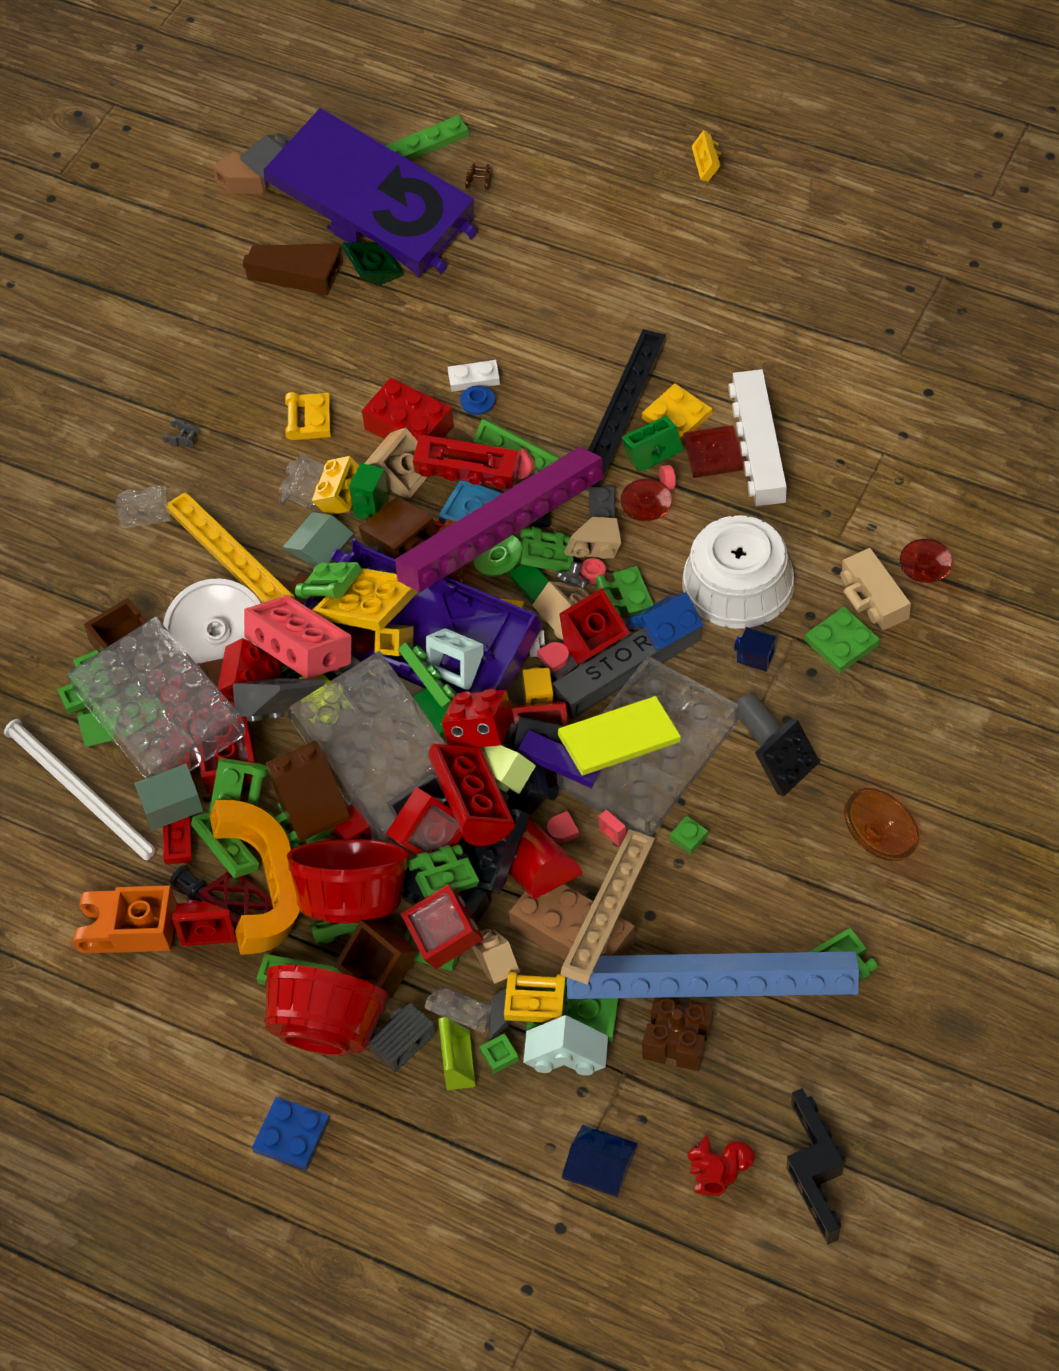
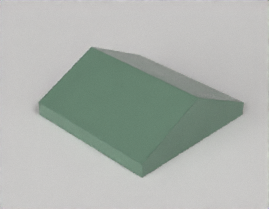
M312 512L285 543L283 550L313 566L323 562L332 563L333 560L330 557L335 548L342 551L354 537V533L332 515Z
M187 764L134 783L151 831L203 812Z

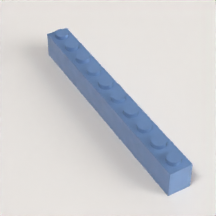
M856 952L601 956L588 985L567 977V999L858 994L859 966Z

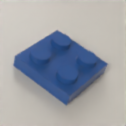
M275 1097L255 1139L252 1150L254 1153L307 1171L329 1124L330 1117L325 1113Z

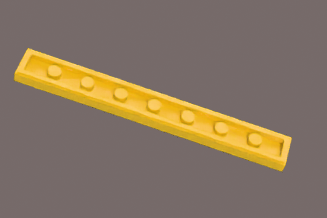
M187 492L165 504L167 511L243 586L254 593L261 603L286 595L295 599L291 592Z

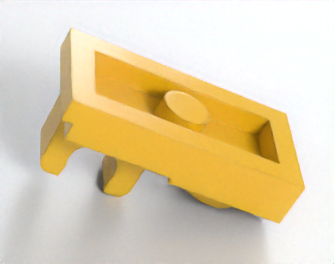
M704 130L692 145V150L700 179L709 182L712 176L719 170L720 161L718 157L721 155V152L716 150L719 145L718 142L713 141L711 134Z

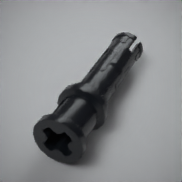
M187 865L179 867L171 876L170 884L173 887H179L185 892L189 900L205 901L199 896V891L207 886V882L193 875ZM210 892V893H209V894H210L211 896H213L216 900H221V901H223V900L220 899L217 895H215L213 892ZM228 907V910L237 918L241 917L234 909Z

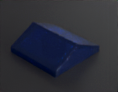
M582 1125L571 1144L562 1179L618 1197L638 1143Z

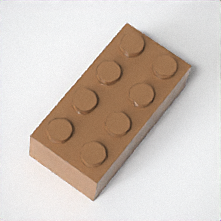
M565 884L534 900L525 891L509 911L510 925L513 930L561 959L566 960L594 901ZM619 917L601 956L626 955L635 943V926Z

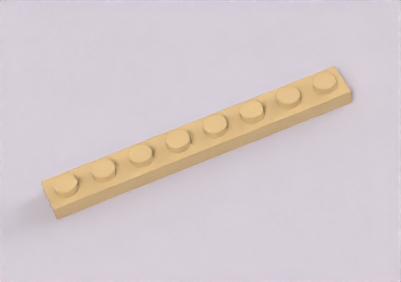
M631 829L628 830L568 953L560 975L588 985L648 858L655 838Z

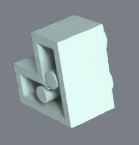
M564 1015L526 1031L523 1063L535 1068L540 1073H549L553 1069L565 1065L576 1070V1073L580 1075H591L595 1071L606 1068L608 1036Z

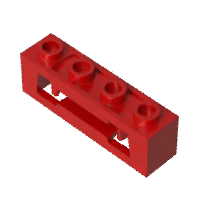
M419 434L412 460L415 473L421 476H438L448 481L462 480L473 485H492L497 489H511L514 487L520 465L518 450ZM431 444H432V445H438V446H445L446 448L431 446ZM488 454H493V455H498V456H504V457L490 456V455H488Z

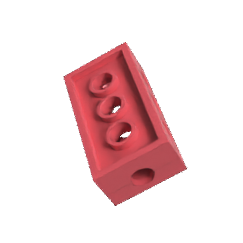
M286 595L244 609V637L306 679L316 678L318 675L329 671H336L341 667L351 664V635L292 597Z

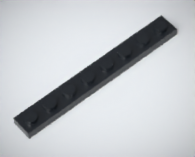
M643 329L588 449V451L602 457L603 479L590 487H602L622 442V436L626 433L666 343L665 334Z

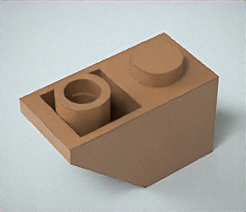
M235 151L213 165L216 182L230 194H263L267 191L264 179L240 160L241 156Z

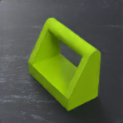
M448 1017L440 1018L438 1022L447 1091L476 1087L469 1029Z

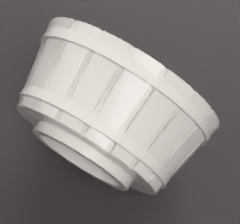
M741 515L718 519V521L707 525L697 535L691 547L690 556L686 561L682 579L683 592H687L700 617L718 626H727L728 628L735 629L756 627L777 617L789 604L795 587L792 563L787 555V548L782 537L766 522H762V520L754 517ZM738 548H743V552L747 554L737 559L735 554L731 552L737 551Z

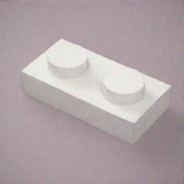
M496 360L448 367L451 392L466 390L472 386L488 387L500 385Z

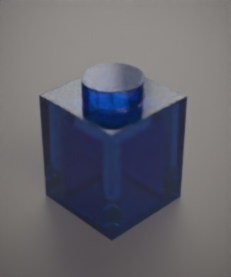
M746 627L743 636H738L734 645V651L737 652V663L767 672L776 652V636Z

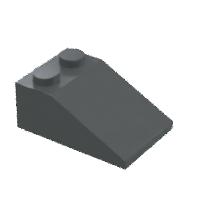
M274 678L234 683L235 716H246V721L263 720L262 715L267 714L269 718L285 717L284 712L298 709L325 685L324 679Z

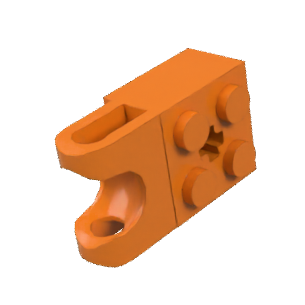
M170 885L116 887L115 891H90L83 893L80 898L79 907L84 915L89 918H96L97 921L91 925L77 928L73 937L74 947L82 953L171 951L174 932L172 917L177 901Z

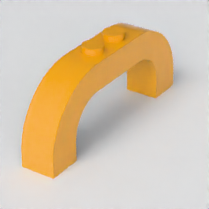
M215 800L209 816L214 839L237 838L248 842L259 852L273 909L264 914L241 915L235 930L240 955L269 951L280 945L288 937L300 912L291 872L288 869L287 853L291 850L288 837L282 826L261 808L242 801Z

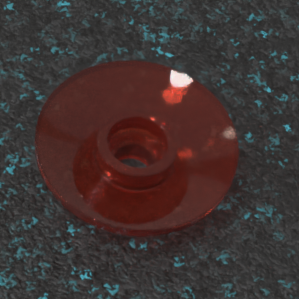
M654 479L633 481L625 487L621 494L622 509L628 516L639 521H653L661 518L669 511L672 504L670 490L666 485Z
M918 539L910 542L903 548L900 554V567L912 580L932 583L943 579L950 572L952 555L948 548L938 541Z

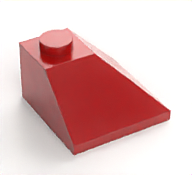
M190 900L186 903H177L172 920L181 946L237 942L229 910L206 901Z

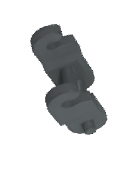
M172 419L170 422L171 426L176 427L178 425L181 432L175 436L164 435L162 438L163 442L167 443L169 440L171 446L178 447L183 445L192 447L194 445L192 439L194 435H199L200 430L196 426L187 425L183 420ZM184 433H188V437H183Z

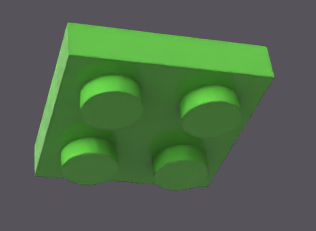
M842 607L807 632L804 637V641L838 673L845 671L880 644V639L846 607Z

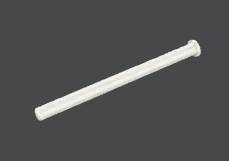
M14 719L6 726L4 730L6 737H12L144 860H150L155 855V847L22 726L23 723L20 719Z

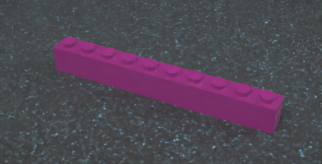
M578 447L396 558L397 581L419 593L602 480V457Z

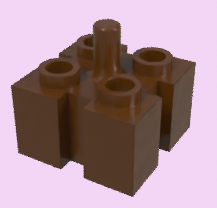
M678 997L655 998L651 1009V1024H647L642 1042L643 1059L665 1064L666 1059L671 1058L676 1060V1067L699 1072L704 1055V1040H708L713 1021V1005L690 1000L689 1006L679 1005Z

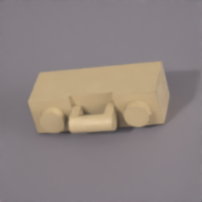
M871 548L843 559L840 576L843 583L848 586L845 588L844 593L857 612L868 609L869 619L873 624L877 623L882 630H886L909 619L911 603Z

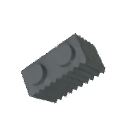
M408 1003L404 1008H397L392 1013L390 1021L384 1027L378 1026L374 1029L369 1042L370 1051L393 1072H397L406 1061L410 1060L419 1049H422L423 1045H426L435 1036L434 1024L420 1010H417L415 1006Z

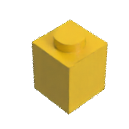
M387 624L382 631H375V654L401 656L398 648L406 642L413 646V626Z
M534 667L523 670L522 686L525 704L553 702L550 669Z

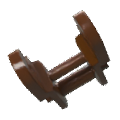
M472 163V167L469 168L471 172L467 171L465 187L469 188L474 178H484L485 190H489L491 182L489 172H492V168H490L489 164L486 167H476L475 163ZM475 172H485V174L480 175L475 174Z

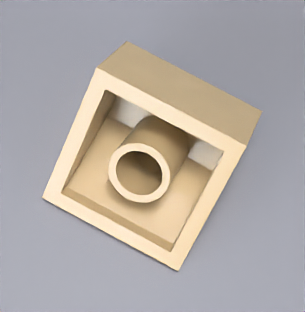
M407 428L390 432L364 463L383 468L387 489L406 499H410L427 478L414 471L412 460L417 440Z
M549 581L532 606L539 612L538 616L554 629V634L563 640L559 613L588 597L590 594L577 584Z

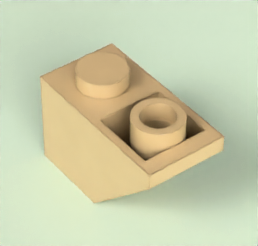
M591 517L571 536L564 551L565 556L614 559L621 545L617 518Z
M495 929L480 931L484 940L473 946L472 949L486 976L495 984L508 978V972L520 973L509 942Z

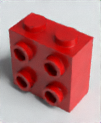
M241 638L225 647L217 691L234 701V683L280 678L282 662L254 645L251 641Z

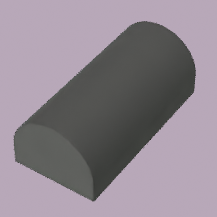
M755 693L746 694L736 702L734 713L760 747L782 728Z

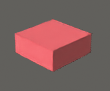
M605 810L598 816L599 830L619 847L626 836V826L608 810Z

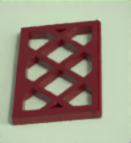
M229 871L199 891V896L206 902L227 910L228 907L244 909V915H248V909L264 910V913L273 909L271 898L245 876L237 878L244 886L228 885V880L233 877ZM213 890L223 891V901L216 900L209 893ZM228 891L243 892L244 902L228 901ZM248 893H255L264 901V904L249 903ZM230 912L233 925L237 927L240 918H237Z

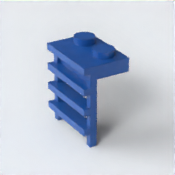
M687 592L673 596L670 595L626 619L628 623L626 627L628 629L645 628L656 651L703 626Z

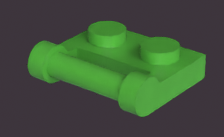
M358 562L320 563L314 567L312 574L304 583L296 585L295 594L299 599H307L310 596H329L332 599L341 598L362 572V569Z
M219 758L209 812H211L215 800H240L245 773L252 775L247 803L258 807L263 777L267 775V767L262 764Z

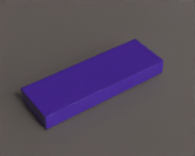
M530 730L517 753L529 761L591 789L602 771L601 769L582 776L565 746Z

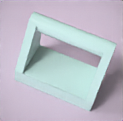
M445 628L426 636V654L428 656L426 661L429 665H434L442 674L440 679L469 690L483 656V644ZM444 654L460 660V675L439 667Z

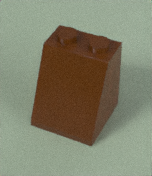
M398 496L392 501L385 503L377 513L365 519L362 525L358 527L362 540L369 547L378 546L384 555L393 559L398 558L437 534L431 515Z
M316 741L265 763L281 809L300 842L351 820L326 756Z

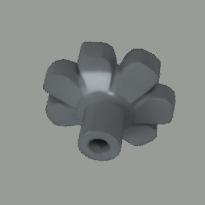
M572 561L569 571H557L556 576L562 582H570L581 587H587L588 579L583 578L579 574L582 566L580 563Z

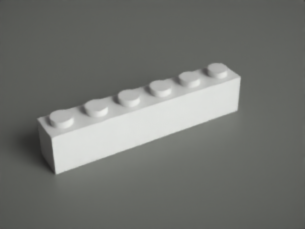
M763 369L733 373V383L728 385L729 396L735 399V402L732 403L733 416L739 419V422H736L737 436L742 437L743 440L740 442L741 456H746L747 460L744 461V473L746 477L750 476L751 480L748 481L749 497L754 496L755 506L786 503L787 487Z

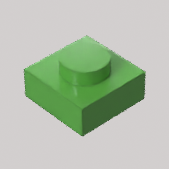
M686 816L669 834V840L692 855L708 837V830Z
M505 1033L479 1046L480 1053L493 1074L519 1061V1057Z

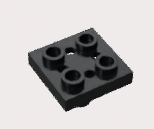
M792 718L755 752L773 788L781 796H785L820 763L799 721Z
M534 762L532 763L536 766L519 794L511 790L507 792L510 795L508 798V808L523 811L529 814V816L546 799L555 800L559 792L557 783L547 782L544 767Z

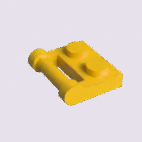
M290 392L286 394L285 404L288 406V426L285 429V436L287 439L302 440L331 437L329 393L299 395L298 393ZM298 407H305V427H298Z
M508 972L504 1020L547 1023L562 1017L566 977L557 974V977L518 975L517 972ZM517 987L555 988V992L516 989Z

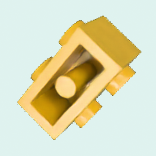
M350 456L327 460L312 498V502L325 514L334 515L350 511L352 501L349 484L359 464Z

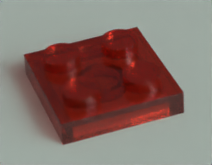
M733 425L683 433V440L693 478L743 470V463Z

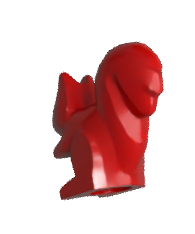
M705 1136L700 1143L690 1149L687 1155L691 1161V1166L695 1167L690 1170V1173L697 1175L695 1181L699 1183L695 1186V1193L712 1196L723 1194L726 1188L737 1179L739 1170L746 1171L749 1166L753 1165L755 1159L753 1149L744 1142L733 1141L725 1146L722 1155L711 1153L709 1138Z

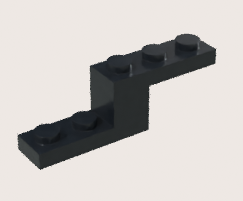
M803 1088L792 1092L791 1106L813 1145L787 1156L786 1169L828 1245L838 1240L839 1229L842 1226L837 1213L834 1210L830 1212L826 1204L828 1201L826 1193L820 1184L843 1175V1165L846 1159L840 1146H834L830 1139L832 1134L826 1121L821 1122L817 1115L818 1108L812 1096L807 1097Z

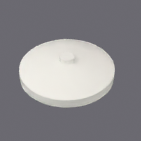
M207 579L185 588L170 604L163 622V640L172 661L185 673L184 666L222 659L227 645L241 638L246 639L244 637V609L261 604L259 599L245 586L227 579Z

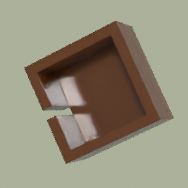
M126 598L84 624L89 642L95 650H98L100 656L116 676L161 649L156 631L144 616H141L140 611L129 598Z
M380 918L360 920L334 967L343 974L378 986L389 995V998H392L419 950Z

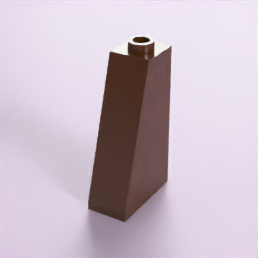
M341 244L252 246L249 254L244 256L243 268L246 270L247 279L328 296L343 263Z

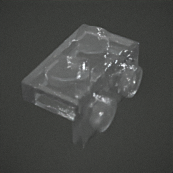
M303 453L296 460L292 459L285 471L288 474L287 480L284 479L278 491L281 494L279 503L284 505L289 499L312 510L315 506L312 498L324 471L325 464Z
M150 486L143 491L125 490L116 495V510L120 528L124 529L170 521L167 488Z
M440 986L426 999L425 1009L483 1033L487 1029L492 1006Z

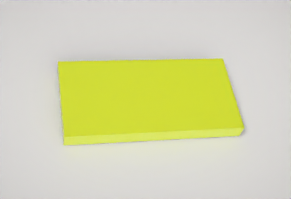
M656 696L558 729L559 738L582 776L679 743L681 739L680 734Z

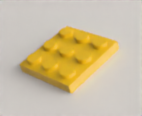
M361 568L362 572L341 598L332 599L326 596L313 609L315 613L329 622L371 629L373 631H382L418 592L397 581V574Z

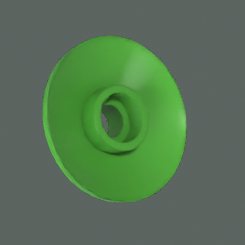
M512 535L474 559V566L484 576L502 575L514 568L521 559L522 544L517 537Z

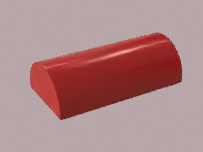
M431 744L428 752L429 761L464 839L469 844L475 846H487L497 843L508 836L515 827V822L481 749Z
M529 817L526 830L522 834L517 847L516 857L512 861L508 874L534 900L583 873L577 862Z

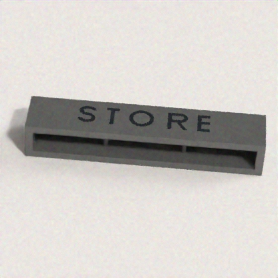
M642 627V629L634 634L625 636L613 647L604 649L590 661L581 663L577 669L569 674L560 676L553 683L554 699L556 701H564L567 714L571 719H574L700 641L701 627L657 651L645 628Z

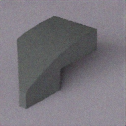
M506 988L496 994L489 1004L487 1020L489 1021L488 1038L490 1040L502 1034L509 1027L510 1021L504 1020Z

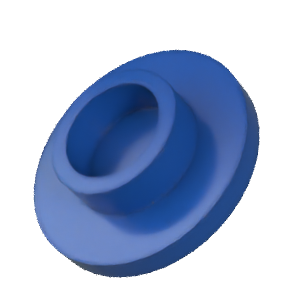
M472 386L461 394L460 404L467 413L481 415L493 408L495 396L485 386Z

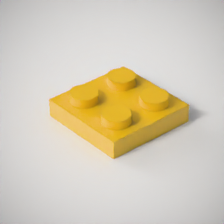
M673 384L642 412V419L647 423H651L666 415L677 426L682 443L712 416V408L677 384Z

